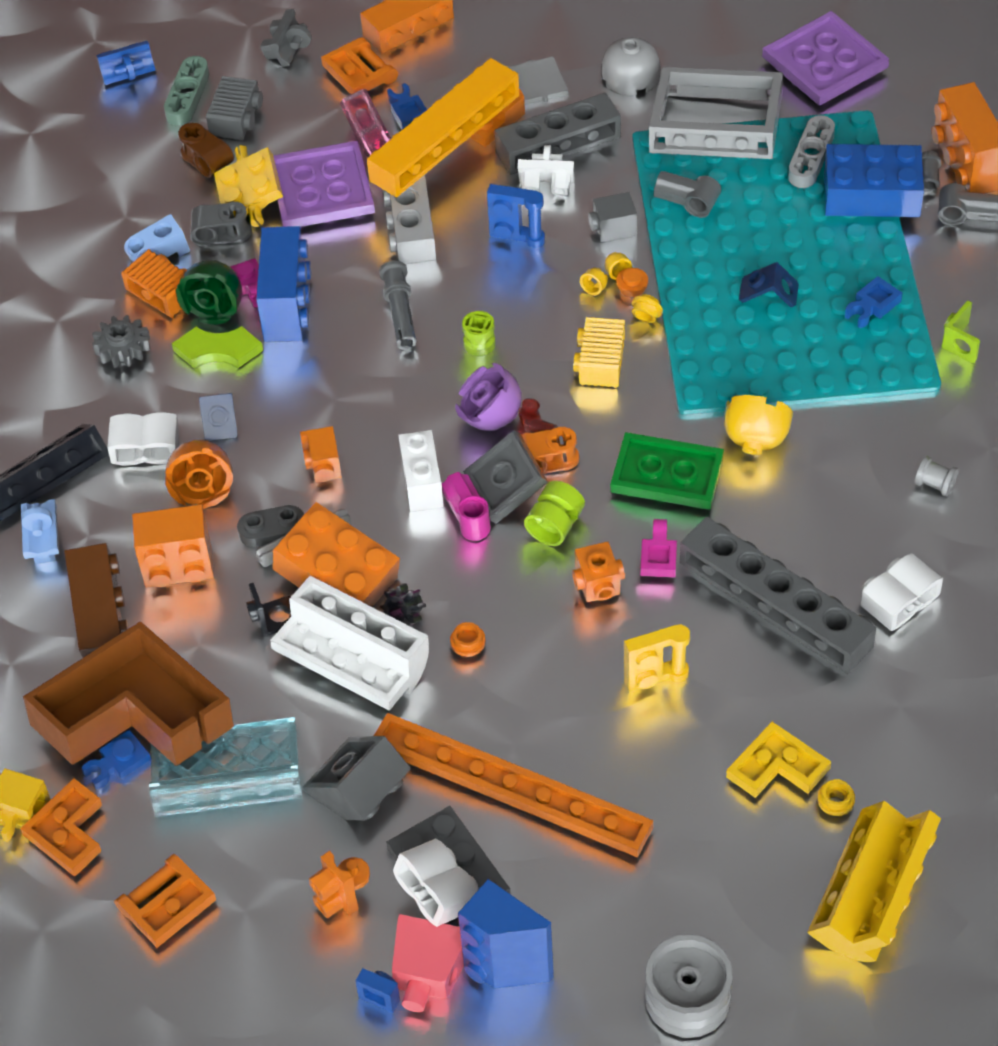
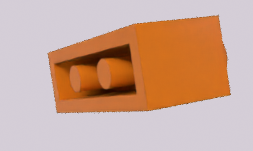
M385 0L360 13L362 34L383 54L454 18L453 0Z

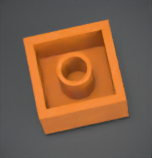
M202 504L132 514L134 548L145 588L165 587L170 584L185 582L196 583L202 580L214 579L212 548Z

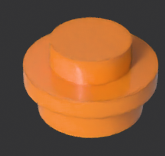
M626 268L617 275L616 284L623 295L636 297L642 295L647 288L648 276L639 268Z
M471 622L459 624L450 636L451 648L461 656L470 657L477 655L485 647L486 639L483 630Z

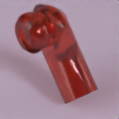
M532 398L524 399L522 407L519 408L518 415L524 430L529 433L557 428V425L541 419L538 411L540 404Z

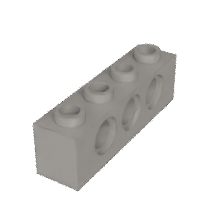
M425 175L397 198L383 190L385 208L391 207V211H386L388 230L394 229L395 232L389 234L391 253L397 252L398 261L405 264L436 260L435 240Z

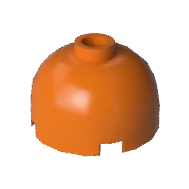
M192 440L183 443L172 452L166 464L165 485L170 496L179 504L186 506V503L191 505L202 504L203 509L219 504L230 492L233 482V468L227 453L220 446L207 440Z

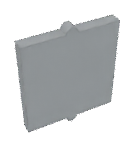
M553 56L535 61L528 60L526 63L508 67L518 73L519 89L524 95L525 105L539 101L547 102L548 99L569 95L568 88Z

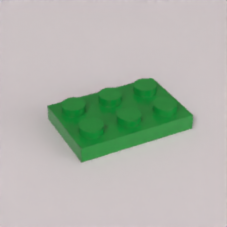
M625 432L612 476L610 492L711 510L724 459V449Z

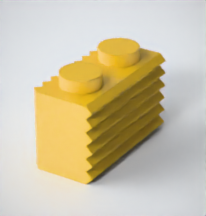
M586 317L585 327L578 328L577 347H581V353L575 352L573 371L579 372V384L582 386L585 384L588 386L594 385L595 387L598 385L604 387L606 385L608 388L611 386L617 388L619 386L625 341V320Z

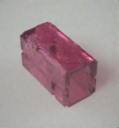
M361 89L341 100V108L357 141L368 158L375 150H378L387 143L391 137L366 89Z

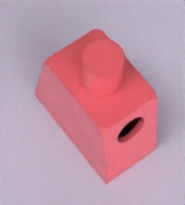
M399 914L393 954L392 977L398 983V989L405 991L402 1006L413 1012H423L428 996L440 999L449 997L464 967L460 927L449 924H442L436 927L426 919Z

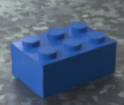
M827 144L824 167L825 216L920 217L924 194L921 145Z
M300 226L262 227L256 300L264 342L302 341L303 328L309 327L308 308H304L305 304H310V286L306 282L311 280L312 271L311 261H305V258H308L307 239H302Z

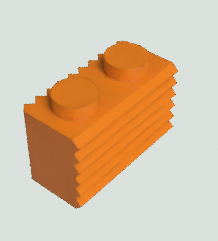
M148 249L121 272L127 291L165 315L174 318V315L178 314L179 310H182L177 301L176 289L187 269H179L166 256L162 254L156 255Z

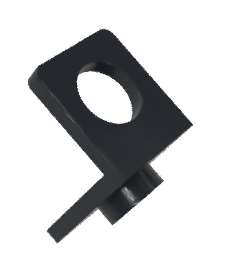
M254 583L248 584L252 601L246 602V606L252 623L258 621L263 637L277 633L291 617L289 601L291 596L261 604ZM277 608H285L290 612L289 618L283 622L273 621L270 618V614Z

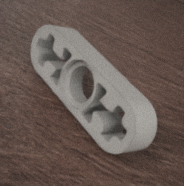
M814 116L808 121L789 165L788 178L792 185L799 188H807L816 182L825 161L826 145L832 144L834 139L835 123L831 118L827 116ZM822 130L820 138L816 137V133ZM814 148L819 153L810 155L805 153L804 150ZM803 166H808V170H806L803 174Z

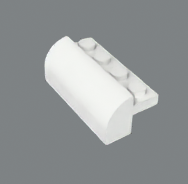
M309 576L289 599L291 617L270 640L271 649L390 711L404 692L410 695L418 684L428 659V635Z

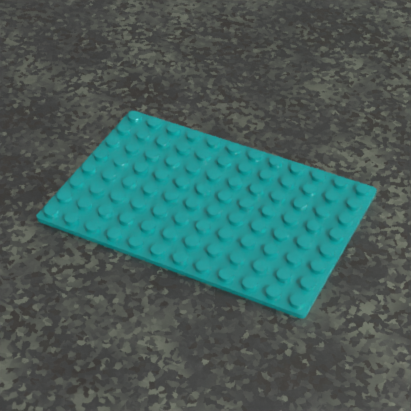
M864 110L779 118L773 159L649 153V130L636 131L632 134L659 301L663 308L662 319L673 384L680 414L725 411L726 402L729 401L731 403V398L739 395L767 397L766 404L776 407L777 401L783 402L786 405L936 392L940 390L941 379L900 218L825 216V161L816 182L810 187H796L790 183L788 178L790 162L808 121L814 116H827L834 121L835 131L832 144L881 145L871 111ZM766 119L721 124L765 126ZM822 130L816 133V137L820 138ZM659 137L658 143H665V137ZM758 142V148H768L767 142ZM814 148L804 150L805 153L810 155L819 153ZM803 166V174L806 170H808V166ZM665 171L692 180H696L699 176L714 178L721 186V193L709 215L703 218L695 217L687 212L684 205L654 197V188L660 172ZM775 262H778L799 283L797 302L794 307H789L773 290L744 303L739 300L742 278L754 270L761 269ZM877 276L903 293L902 301L881 319L872 314L869 323L863 328L857 326L860 315L855 314L849 319L845 318L846 306L855 301L856 293ZM782 279V286L785 292L790 294L787 282Z

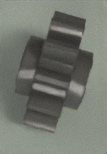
M126 315L123 320H118L115 316H112L109 325L103 322L99 323L101 332L96 331L92 334L94 339L92 345L95 355H100L102 364L112 360L114 368H117L120 362H125L130 367L133 358L143 360L142 351L150 350L148 328L143 327L141 319L131 323L129 315Z

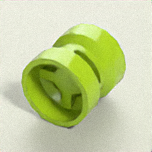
M484 311L470 312L462 320L464 348L471 355L485 356L495 348V324L493 317L489 313Z

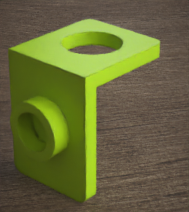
M967 300L957 313L952 312L948 316L944 324L942 348L970 363H975L978 357L980 340L962 331L969 323L972 302ZM956 339L964 340L969 345L970 351L961 349L957 345Z

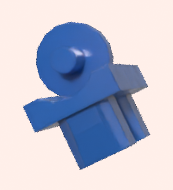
M148 41L138 42L96 55L105 85L124 79L134 80L136 79L135 76L156 70Z

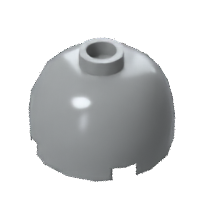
M635 37L621 38L614 41L605 51L601 64V76L606 81V87L617 94L633 96L637 95L638 90L645 88L646 92L652 90L659 82L661 66L658 53L648 41Z

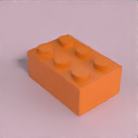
M975 82L939 90L938 103L934 107L936 116L935 126L931 128V135L934 143L939 144L943 151L945 163L953 169L957 184L963 185L971 193L985 194L998 191V121Z
M317 502L312 505L273 549V570L297 587H300L309 576H312L371 607L379 601L384 592L398 578L400 563L398 556Z

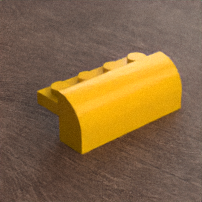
M881 801L861 809L807 933L833 952L856 961H876L881 948L888 946L896 936V925L901 913L910 903L909 894L914 882L923 872L924 865L922 863L928 849L936 841L937 834L935 832L941 818L931 810L906 818L886 801Z

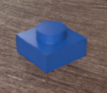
M362 968L355 980L358 998L394 1013L400 1002L398 983L385 972L375 971L373 973Z

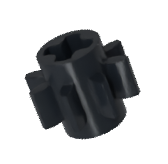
M407 583L398 585L396 589L392 588L384 592L387 600L380 606V609L385 614L410 626V623L415 624L422 620L419 613L422 608L426 607V604L423 603L419 595L420 589L415 591L408 590Z

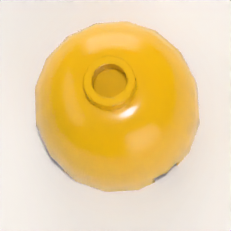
M734 396L731 398V403L729 401L726 402L724 413V426L727 435L735 444L742 447L743 452L751 455H760L764 450H771L779 446L788 435L793 417L791 407L780 401H777L776 407L766 404L767 397Z

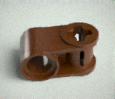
M192 122L184 124L179 128V140L183 143L180 150L182 159L196 168L206 178L212 177L214 172L234 161L233 152L228 144L218 139L202 125Z

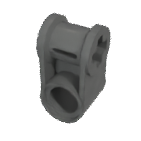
M240 202L196 206L191 212L190 239L196 245L205 247L216 244L242 243L248 240L252 230L250 224L245 219L247 216L246 207Z

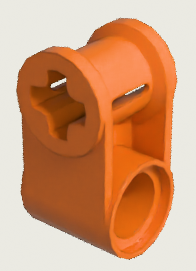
M557 427L551 430L521 434L543 474L568 471L577 466L580 458L579 452L575 448L577 436L571 428ZM560 436L563 437L564 444H560ZM564 453H566V457H567V461H566V462H564V460H563V454H564Z

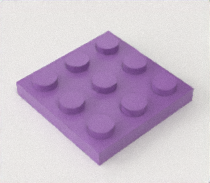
M832 11L763 47L762 57L779 72H783V75L819 106L889 67V58Z
M358 140L274 155L283 194L282 198L277 199L283 227H302L375 213L374 202Z

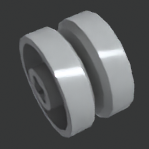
M695 934L676 935L662 941L651 952L645 968L646 1008L653 1022L665 1032L682 1038L701 1037L715 1031L726 1019L731 1006L733 986L732 964L725 951L711 939Z

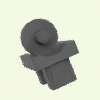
M287 9L282 19L272 21L270 33L273 38L263 40L260 46L267 60L278 59L282 67L290 66L297 49L307 47L312 40V35L307 29V25L304 23L299 24L296 21L294 9Z

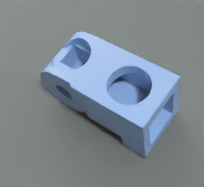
M171 214L132 235L124 245V250L132 263L148 249L156 255L162 254L166 257L174 253L181 257L190 252L183 231Z

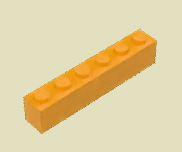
M492 58L477 67L467 78L457 83L451 91L441 99L436 100L430 108L420 116L415 117L408 126L393 135L387 143L378 150H375L367 158L369 181L396 198L519 97L518 73Z

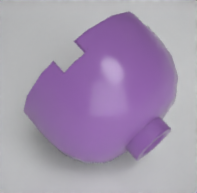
M491 363L494 367L489 369L482 366L467 378L459 391V395L463 397L461 405L456 403L455 406L457 415L461 419L482 431H495L511 423L517 417L521 405L522 392L517 379L497 363Z

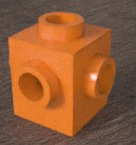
M609 541L575 549V569L572 570V577L576 590L582 589L586 602L607 600L613 596L620 595V580L625 579L624 567L621 559L615 560Z

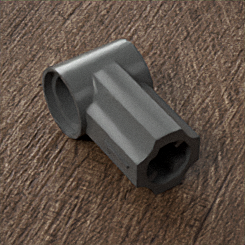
M661 171L658 175L654 188V197L684 205L687 212L699 218L709 215L721 193L720 184L712 177L699 176L696 180H692L665 171Z
M947 184L940 190L938 217L942 223L951 226L959 225L966 219L998 222V195L971 193L961 184Z

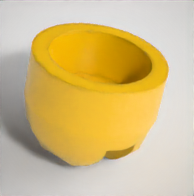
M613 252L606 257L604 266L608 275L616 280L619 272L626 268H632V263L625 254Z
M597 267L588 269L580 277L582 289L593 296L599 295L608 283L607 274H604L601 268ZM592 278L597 281L596 284L591 280Z

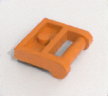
M362 37L321 57L322 66L354 98L383 83L392 84L398 77V71L392 65H387L371 49L370 43ZM359 57H363L376 71L373 72Z
M176 854L168 857L164 861L165 865L128 895L123 893L114 900L119 911L126 918H129L156 948L216 901L215 893ZM173 877L178 878L141 909L137 907Z

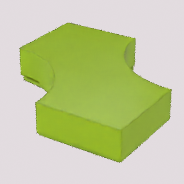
M196 326L172 343L173 351L193 368L210 362H225L239 368L263 351L262 342L242 326L225 333H211Z

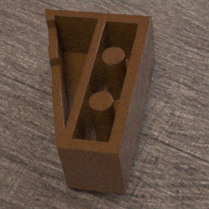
M107 543L64 550L78 647L83 658L129 629L127 619L122 620L121 607H125L122 586H118L117 574H120L117 553L111 554Z

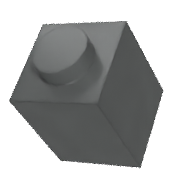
M630 192L593 199V212L588 214L589 223L592 231L597 230L601 243L637 236V212Z

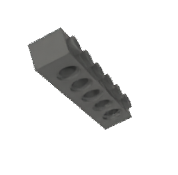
M706 516L680 542V563L845 673L849 674L874 647L877 627L867 617L851 611L836 597L828 596L816 588L810 580L799 577L788 570L779 560L771 559L759 551L753 543L744 541L731 533L725 525L716 523Z

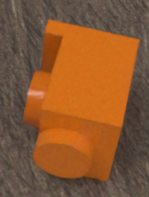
M333 426L300 431L306 470L313 469L315 482H326L331 479L342 478Z

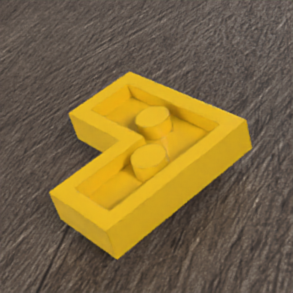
M772 721L726 771V778L756 798L779 773L808 794L831 769V761Z

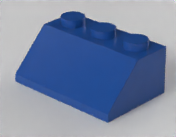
M487 879L458 912L465 972L478 983H483L484 981L494 989L550 982L554 977L551 922Z

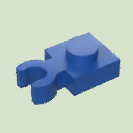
M406 83L402 84L401 94H395L391 88L387 89L391 113L401 130L408 126L415 117L420 116L427 110L419 95L410 96V88Z
M877 276L856 293L855 301L846 306L845 318L849 319L855 314L860 315L857 326L863 328L869 323L872 314L881 319L902 301L903 293Z
M128 730L99 749L102 759L90 760L81 769L85 777L93 772L101 773L92 780L93 787L97 790L103 788L114 773L120 779H123L150 761L151 757L139 740Z

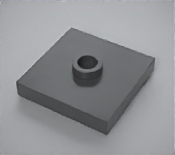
M515 430L463 471L464 474H468L479 496L487 501L490 520L496 524L548 483L522 436Z

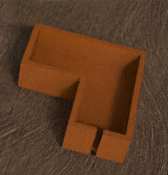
M141 621L23 696L30 726L72 765L132 726L175 766H178L202 749V741L210 744L234 727L229 697Z

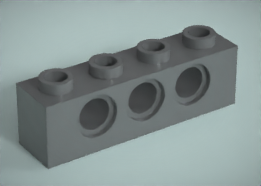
M602 93L495 129L496 153L509 174L512 175L518 173V159L532 160V153H544V145H551V154H563V157L620 138L621 115L608 95Z

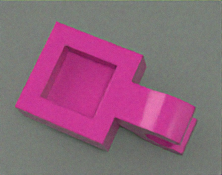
M253 258L230 267L236 272L241 281L242 295L247 294L252 306L257 308L259 264Z
M653 519V539H642L641 576H676L677 540H667V519Z

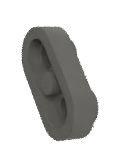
M285 505L247 513L240 518L237 524L239 538L243 544L249 547L264 546L287 535L304 516V512L297 506Z

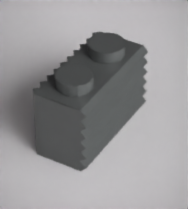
M222 76L208 113H206L207 126L210 133L217 138L221 136L222 138L227 137L228 139L233 138L234 140L239 139L242 141L247 130L253 129L255 122L254 112L256 109H260L263 103V93L259 91L257 80Z

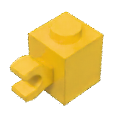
M6 768L2 771L0 775V826H4L1 831L4 841L8 842L13 837L16 824L23 826L51 800L44 780Z

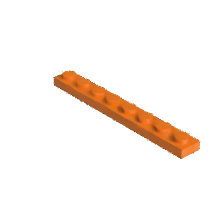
M390 713L386 714L373 735L385 736L408 764L637 858L653 829V820Z

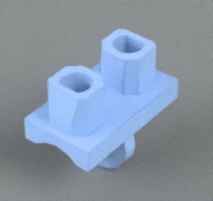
M55 499L41 504H21L24 558H34L37 564L53 562L56 560L55 554H59L57 505Z

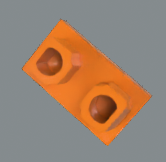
M329 850L320 857L323 869L309 878L310 886L316 893L313 896V902L327 919L342 908L350 916L359 910L355 890L364 887L368 883L370 869L367 862L357 857L347 858L337 867L334 855Z

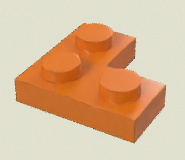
M73 778L20 829L24 837L75 877L101 852L99 843L79 828L102 806L101 800Z

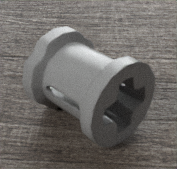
M926 456L918 468L914 483L919 486L922 484L940 490L943 496L948 497L957 480L959 468L952 467L949 469L932 462V458Z

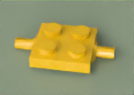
M239 145L240 150L238 147L234 149L237 161L214 172L220 204L229 202L242 203L246 207L247 215L250 216L251 225L259 227V223L260 225L264 223L261 210L269 203L283 197L275 160L268 147L248 156L247 147Z

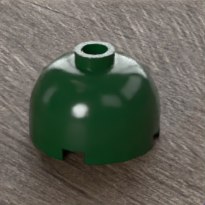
M205 260L194 263L182 275L176 289L177 301L183 311L188 315L192 312L194 315L199 316V322L211 325L228 322L232 315L236 313L243 294L241 281L236 272L227 264L217 260Z

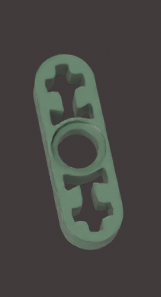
M191 56L182 62L164 104L166 120L171 125L182 126L191 121L209 78L208 63L205 58ZM185 88H193V89H194V90H193L192 92H190V93H181V92H180L182 89H185Z

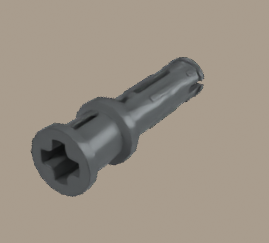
M389 261L384 263L379 269L380 278L385 284L383 296L390 303L396 345L402 350H408L412 348L411 344L414 347L416 346L417 338L409 306V298L412 292L411 286L406 282L407 266L401 261Z

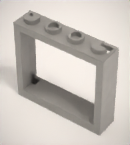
M662 67L649 124V153L773 159L782 102L783 72ZM670 85H677V89H670ZM668 96L769 101L765 126L663 121ZM659 137H665V143H658ZM758 142H767L768 148H758Z

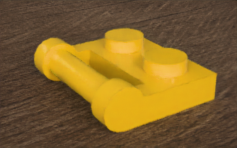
M681 624L673 625L624 640V682L629 692L637 689H648L659 682L669 679L673 682H683L688 678L689 665L686 662V646L690 642V630L688 627ZM671 645V660L663 662V648Z

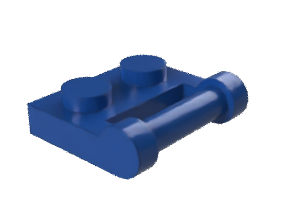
M490 184L487 191L490 237L527 242V245L531 248L542 247L545 244V233L541 229V209L544 206L542 193L534 190ZM522 205H525L528 209L529 227L522 224Z

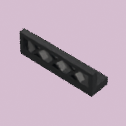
M81 424L0 474V522L20 510L21 504H30L109 455L108 448L95 425Z

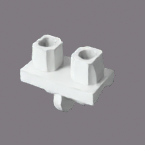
M544 145V153H532V160L518 159L519 181L522 182V189L539 192L540 182H551L552 194L568 195L570 184L575 181L574 161H563V154H551V145Z

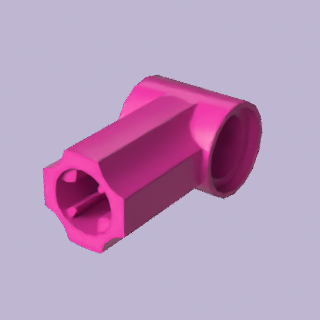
M456 472L448 475L447 479L441 483L442 493L459 522L461 535L472 541L482 540L487 537L491 529L487 501L479 496L468 474Z

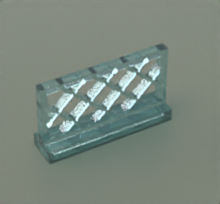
M295 717L234 725L232 729L213 741L216 745L206 754L198 751L192 755L198 761L188 770L181 765L175 766L151 744V782L149 784L155 817L303 798ZM289 731V735L279 744L269 739L275 732ZM248 736L253 739L243 749L232 743L238 737ZM260 745L271 750L262 760L251 755ZM226 749L235 756L224 765L215 760V758ZM279 756L291 762V764L270 766ZM243 761L254 766L252 769L234 771ZM207 765L218 771L215 774L197 776ZM170 770L181 776L178 779L160 781Z

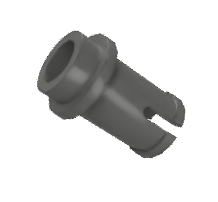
M935 151L922 152L924 191L932 192L936 190V187H940L939 168L942 160Z

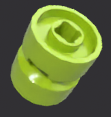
M550 481L538 497V502L533 505L526 516L524 526L527 532L539 542L550 546H558L565 540L572 528V524L577 520L585 507V500L580 492L571 485L562 481Z

